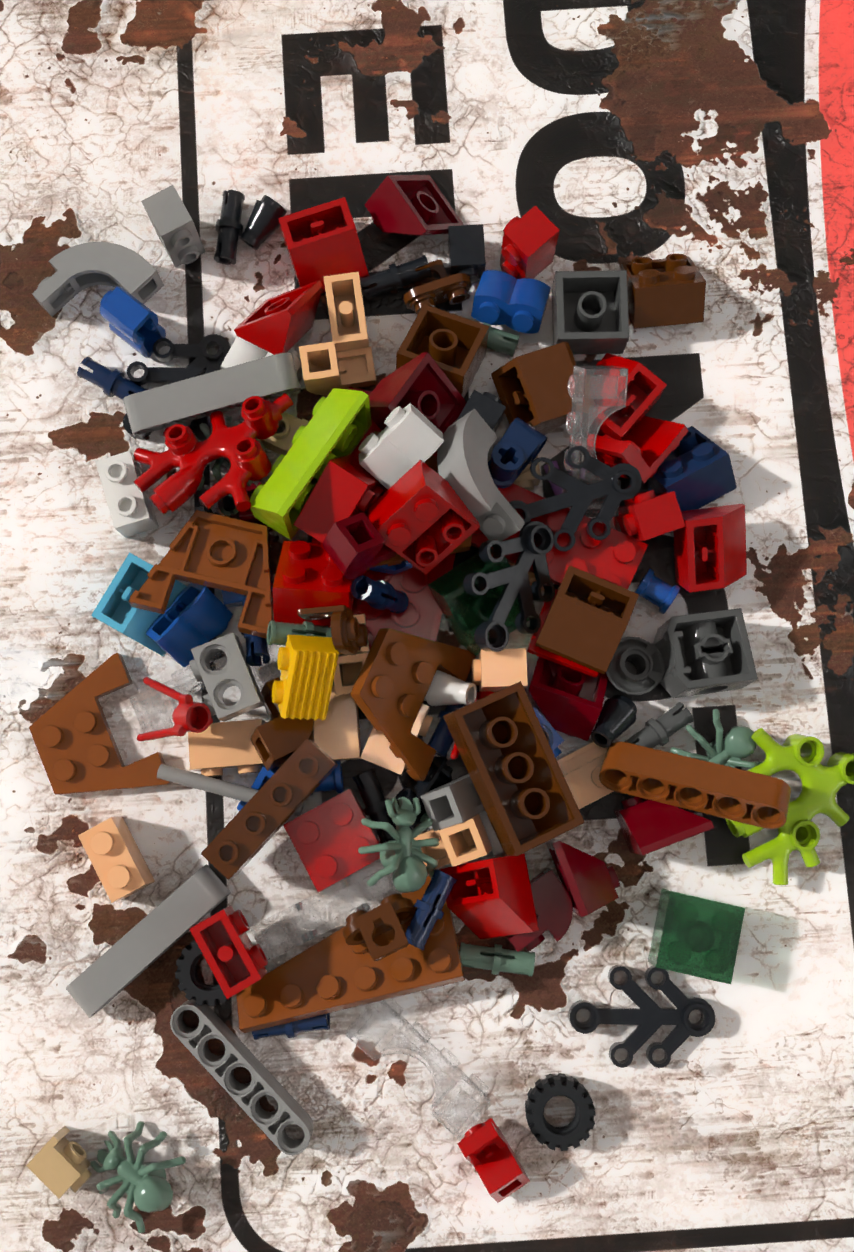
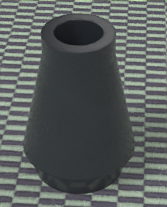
M264 195L260 201L256 200L240 239L253 249L258 250L260 245L280 227L278 218L285 216L287 211L278 202Z
M615 695L605 700L595 729L591 733V739L596 745L608 748L616 738L636 722L637 708L633 701L623 695Z

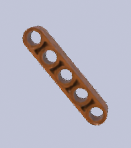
M620 741L613 742L608 747L599 773V780L602 785L612 791L766 829L780 828L784 826L787 820L791 788L785 781L776 777Z

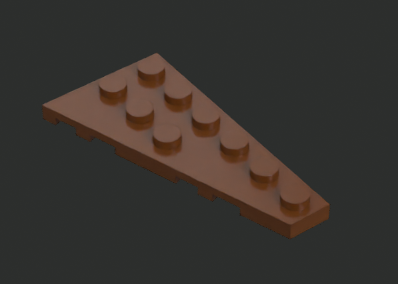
M430 875L427 876L425 884L419 890L400 893L402 898L411 899L415 905L417 899H422L431 880ZM445 902L441 910L444 912L441 920L437 919L424 946V950L408 944L407 947L379 961H374L371 958L366 943L359 945H348L343 936L345 927L296 955L268 972L261 980L236 994L239 1029L243 1033H248L465 981L452 912L447 907V903ZM412 918L406 923L401 924L404 933L406 932ZM391 929L373 938L375 944L379 946L389 945L394 939L395 931Z

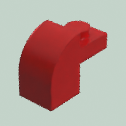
M492 1118L470 1128L460 1138V1142L457 1143L464 1157L475 1167L489 1195L497 1203L530 1182L519 1160Z

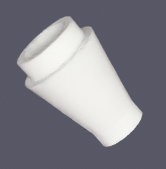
M436 670L424 701H427L431 706L468 705L475 701L477 688L474 683L465 682L440 670Z

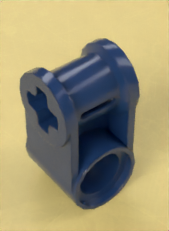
M518 417L510 424L503 437L494 446L491 459L488 462L491 477L497 488L504 489L514 484L527 465L535 460L548 437Z

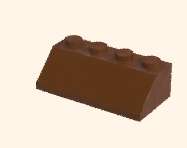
M521 681L443 716L505 855L519 856L585 823Z

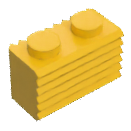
M287 635L286 647H280L278 651L277 664L278 670H281L280 681L274 680L272 686L273 704H278L282 718L286 719L289 717L300 720L302 718L307 720L312 718L322 721L326 719L339 652L334 648L332 637Z

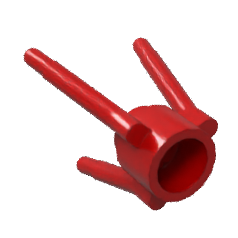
M149 677L143 679L146 685L177 700L179 705L172 714L175 724L173 727L139 734L137 736L138 741L154 740L169 736H184L186 732L201 733L213 723L209 707L200 702H193L191 695L182 694Z

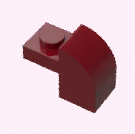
M364 512L335 522L323 541V548L346 579H356L362 576L367 568L395 557L397 554L385 545L386 541Z
M546 868L530 880L539 931L507 936L517 952L523 948L529 952L544 941L545 938L542 934L547 930L558 942L566 934L571 924L573 910L570 896L550 868Z

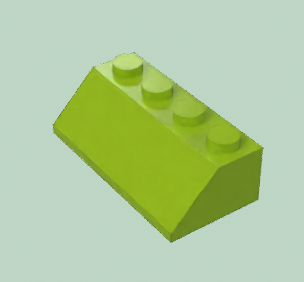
M333 388L327 398L323 396L318 400L312 412V419L307 426L302 425L296 431L292 439L293 445L287 454H282L276 459L271 469L272 475L266 484H260L254 490L250 499V508L256 519L292 540L299 530L293 524L329 460L351 455L372 425L369 395L363 391Z

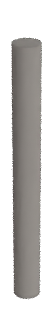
M161 764L157 772V778L247 803L259 791L165 764ZM304 803L293 814L294 816L301 815Z

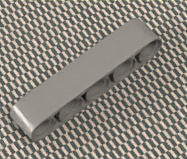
M280 353L124 397L123 402L132 434L138 435L208 417L215 411L226 412L240 408L243 402L251 396H259L269 400L280 397L283 393L287 395L294 393L301 388L292 354Z
M206 864L66 987V990L88 1017L91 1018L190 931V928L195 926L218 906L231 892Z
M191 999L175 1009L170 1019V1026L174 1035L280 1151L292 1156L302 1153L309 1145L314 1128L313 1120L309 1114L207 1004L201 1006ZM184 1010H192L198 1015V1027L191 1028L185 1025L183 1021ZM216 1038L221 1040L225 1045V1054L217 1056L211 1053L208 1048L209 1039ZM245 1067L251 1073V1082L245 1084L238 1082L234 1077V1068ZM265 1095L272 1096L277 1101L278 1109L272 1112L265 1111L260 1105L259 1098ZM291 1124L298 1125L303 1129L305 1136L302 1139L293 1140L286 1134L285 1127Z

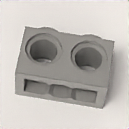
M173 185L141 201L175 268L181 264H190L197 260L199 255L205 253L194 222Z
M229 633L191 649L194 660L189 661V664L197 682L202 680L208 694L203 695L205 705L209 707L211 716L217 715L219 720L225 722L265 705L251 667L246 662V655L239 637L235 633ZM219 652L225 653L227 656L225 667L219 671H212L210 668L211 657ZM237 686L241 692L240 700L235 705L226 706L223 701L225 690L229 687Z

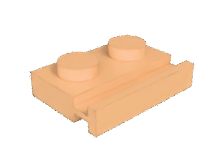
M594 742L557 760L578 809L614 792L603 786L599 780V773L607 748H602Z

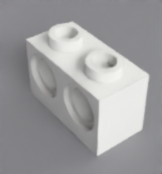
M131 451L95 461L114 528L125 538L158 528L159 525L149 498L148 489L142 493L133 482L143 474L140 463L134 460V455Z

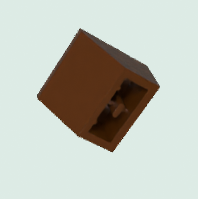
M670 254L666 256V259L652 260L649 257H636L631 262L621 263V270H627L628 317L634 329L704 322L706 280L689 256Z
M568 342L558 343L518 356L491 373L502 405L506 406L505 415L509 426L518 417L543 435H546L593 407Z
M569 565L535 646L605 675L627 628L639 594Z

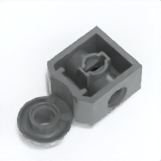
M741 608L673 616L658 628L653 644L640 637L622 638L606 671V675L613 686L626 694L642 695L650 692L658 684H661L672 698L738 690L758 679ZM625 661H630L636 666L637 675L627 671Z

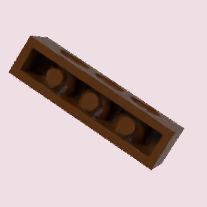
M306 739L201 852V855L228 880L236 877L331 774L338 764L313 740Z

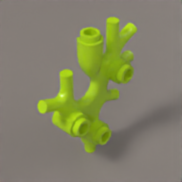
M760 728L753 733L751 738L765 752L766 758L763 763L747 771L772 776L783 770L794 771L801 779L802 790L795 800L789 802L786 823L778 828L777 837L742 854V858L748 868L770 859L773 865V884L788 885V862L792 851L798 850L801 853L806 867H814L820 863L815 850V846L820 839V831L817 825L811 822L812 818L819 813L825 814L838 827L845 825L849 821L850 817L836 803L835 797L840 788L847 783L854 785V753L837 752L829 758L827 766H824L820 763L824 757V746L819 739L801 734H792L786 738L783 745H780L763 728ZM726 819L730 831L737 838L740 836L747 838L764 829Z

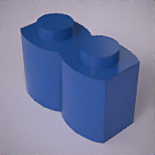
M498 270L483 271L474 296L471 317L479 322H485L490 325L505 324L507 327L521 333H539L551 287L535 279H516L512 275Z
M120 286L108 291L103 296L100 302V314L109 322L110 330L142 356L150 358L154 353V342L160 338H166L165 329L158 324V316Z
M190 583L175 598L171 607L166 609L164 614H160L150 625L146 635L182 667H186L189 665V661L194 660L191 649L207 643L215 636L221 635L227 629L233 613L206 586Z

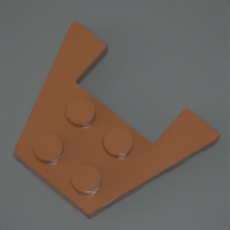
M196 510L169 545L170 550L165 557L147 574L148 579L139 591L135 590L130 596V605L134 608L164 614L175 580L242 594L247 597L237 626L239 632L267 638L268 624L270 620H273L269 532L267 526Z
M381 628L377 633L350 695L376 731H382L388 739L390 750L396 758H401L409 768L407 773L414 780L424 781L436 750L411 733L413 724L436 670L466 681L473 664V659H475L477 654L395 629Z
M120 653L109 657L29 727L55 795L162 786L173 783L157 778L159 766L165 764L159 752L127 766L123 763L99 702V698L133 684Z

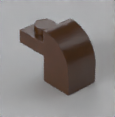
M279 677L266 682L261 690V695L265 702L264 706L272 720L256 727L250 738L267 771L284 764L306 739H309L314 725V719L312 718L309 720L302 718L300 720L298 718L291 719L288 717L284 719L281 717L278 704H273L272 702L274 680L280 681Z

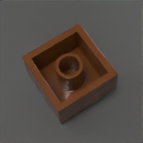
M423 304L397 351L396 370L421 353L428 352L464 398L486 355L490 326Z

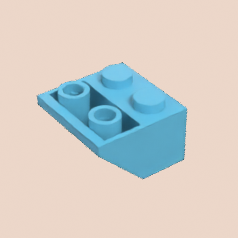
M129 552L91 616L164 657L166 652L146 635L148 628L160 613L134 608L129 603L135 590L139 591L148 579L147 574L153 568V565ZM175 580L166 609L171 607L175 598L187 587L178 580Z

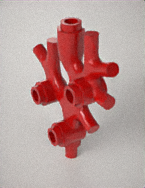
M283 393L272 403L259 396H251L242 404L241 416L244 421L233 427L227 426L224 414L221 411H215L210 415L213 427L212 433L201 442L197 440L189 427L182 424L169 426L163 432L165 444L168 447L167 451L160 453L142 448L135 450L134 460L149 465L150 468L133 482L144 493L169 471L179 467L180 470L153 489L154 494L149 497L163 515L169 510L173 513L196 492L201 483L205 467L217 458H227L231 464L228 473L203 493L199 499L209 509L221 498L231 494L236 509L240 512L247 511L251 507L247 493L248 481L263 479L269 474L272 467L260 442L255 439H267L273 436L278 430L279 422L283 419L281 414L294 403L286 393Z

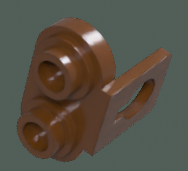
M442 260L429 262L426 266L415 269V271L430 267L431 272L438 274L440 279L423 285L421 280L414 282V288L409 290L403 299L406 307L415 311L418 315L423 304L436 308L435 305L448 301L451 305L465 301L469 297L468 291L472 283L469 275L466 273L447 276Z
M345 605L297 610L298 616L306 621L331 619V636L334 648L346 656L356 655L361 647L368 644L366 624H359L357 618L353 617V611Z
M395 893L385 897L381 901L380 906L368 912L360 910L350 914L346 918L347 925L343 930L346 943L348 945L366 943L371 958L374 961H379L407 947L409 942L401 924L406 923L414 916L416 911L414 903L411 899L402 898L400 893ZM394 929L395 936L389 945L379 946L375 944L373 938Z

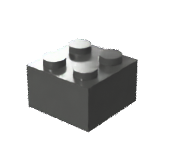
M627 270L556 271L551 289L553 345L568 342L573 355L623 354L629 340Z

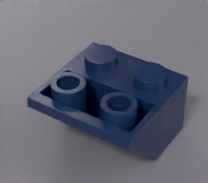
M693 426L687 428L689 431L682 438L679 446L666 457L656 473L645 482L648 490H654L655 494L675 491L681 511L699 509L737 488L729 453Z

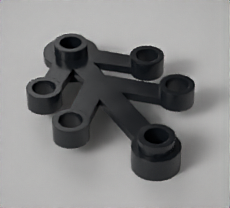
M217 334L205 336L198 344H173L167 338H160L153 344V352L159 361L169 362L173 358L194 360L186 368L147 367L143 362L136 361L128 366L127 375L132 382L142 386L147 382H169L168 384L199 376L205 370L207 374L221 370L220 366L231 346L226 338ZM169 346L170 350L167 354H159L161 347ZM213 346L219 347L217 354H208L209 348ZM136 370H144V374L142 377H133L134 372ZM127 413L125 414L123 426L131 437L144 439L152 433L133 435ZM193 420L191 424L187 426L192 430V432L196 430L198 426V420Z
M574 446L566 453L565 459L567 464L574 469L584 468L602 479V481L587 485L554 467L550 459L540 457L531 463L530 472L532 476L538 480H548L567 492L529 504L518 500H513L509 503L514 509L519 508L523 511L524 525L530 522L532 518L572 506L560 529L553 533V546L560 551H568L575 544L574 534L592 500L605 495L607 496L597 517L592 518L588 522L586 530L588 535L596 540H603L608 537L611 531L609 523L621 500L633 498L641 488V475L634 466L620 463L610 467L591 457L586 448ZM575 450L581 451L584 455V460L579 465L574 464L571 460V455ZM540 461L545 462L549 468L544 476L538 475L535 470L537 463ZM621 475H626L629 478V485L625 489H621L617 484V480ZM600 521L604 524L605 529L601 535L596 536L592 531V527L596 522ZM561 533H567L570 539L569 543L564 547L559 546L557 543V537Z
M539 521L526 523L521 528L519 537L501 542L499 540H488L480 545L479 556L485 563H498L502 561L504 555L520 552L515 565L486 574L482 572L469 573L464 578L463 587L469 595H484L488 589L505 584L489 620L481 623L474 633L476 644L484 651L499 652L507 646L509 632L504 623L516 597H518L520 613L516 617L515 626L522 634H534L541 625L540 617L535 610L534 601L549 602L555 596V586L550 580L546 553L552 549L554 544V535L547 525ZM491 546H492L493 549H494V555H493V557H492L491 554H490V548H491ZM531 565H533L536 578L532 585H530L528 575ZM476 578L479 583L478 589H476L474 586ZM542 586H543V588H544V595H543V596H542V593H541V588H542ZM527 618L530 621L529 627L526 625Z
M615 965L608 972L610 984L616 989L623 990L639 1008H596L589 1001L579 1000L572 1004L568 1012V1019L572 1027L577 1032L583 1034L593 1032L599 1024L638 1025L623 1042H615L609 1049L611 1061L620 1068L631 1064L633 1055L662 1025H676V1027L662 1043H651L646 1050L648 1061L657 1068L666 1067L671 1060V1055L689 1036H704L712 1030L715 1024V1012L712 1006L704 999L698 997L687 998L670 980L668 972L658 965L650 966L646 970L645 980L653 989L661 990L677 1009L660 1008L632 979L631 972L626 967ZM620 970L626 973V980L621 984L615 983L613 979L614 974ZM655 971L663 973V980L659 984H653L651 981V975ZM580 1009H587L590 1013L588 1020L585 1022H580L576 1018V1014ZM693 1010L701 1012V1019L697 1023H691L689 1020V1015ZM620 1048L627 1050V1057L623 1061H617L614 1057L616 1050ZM663 1049L665 1052L664 1058L661 1061H654L652 1058L654 1050Z

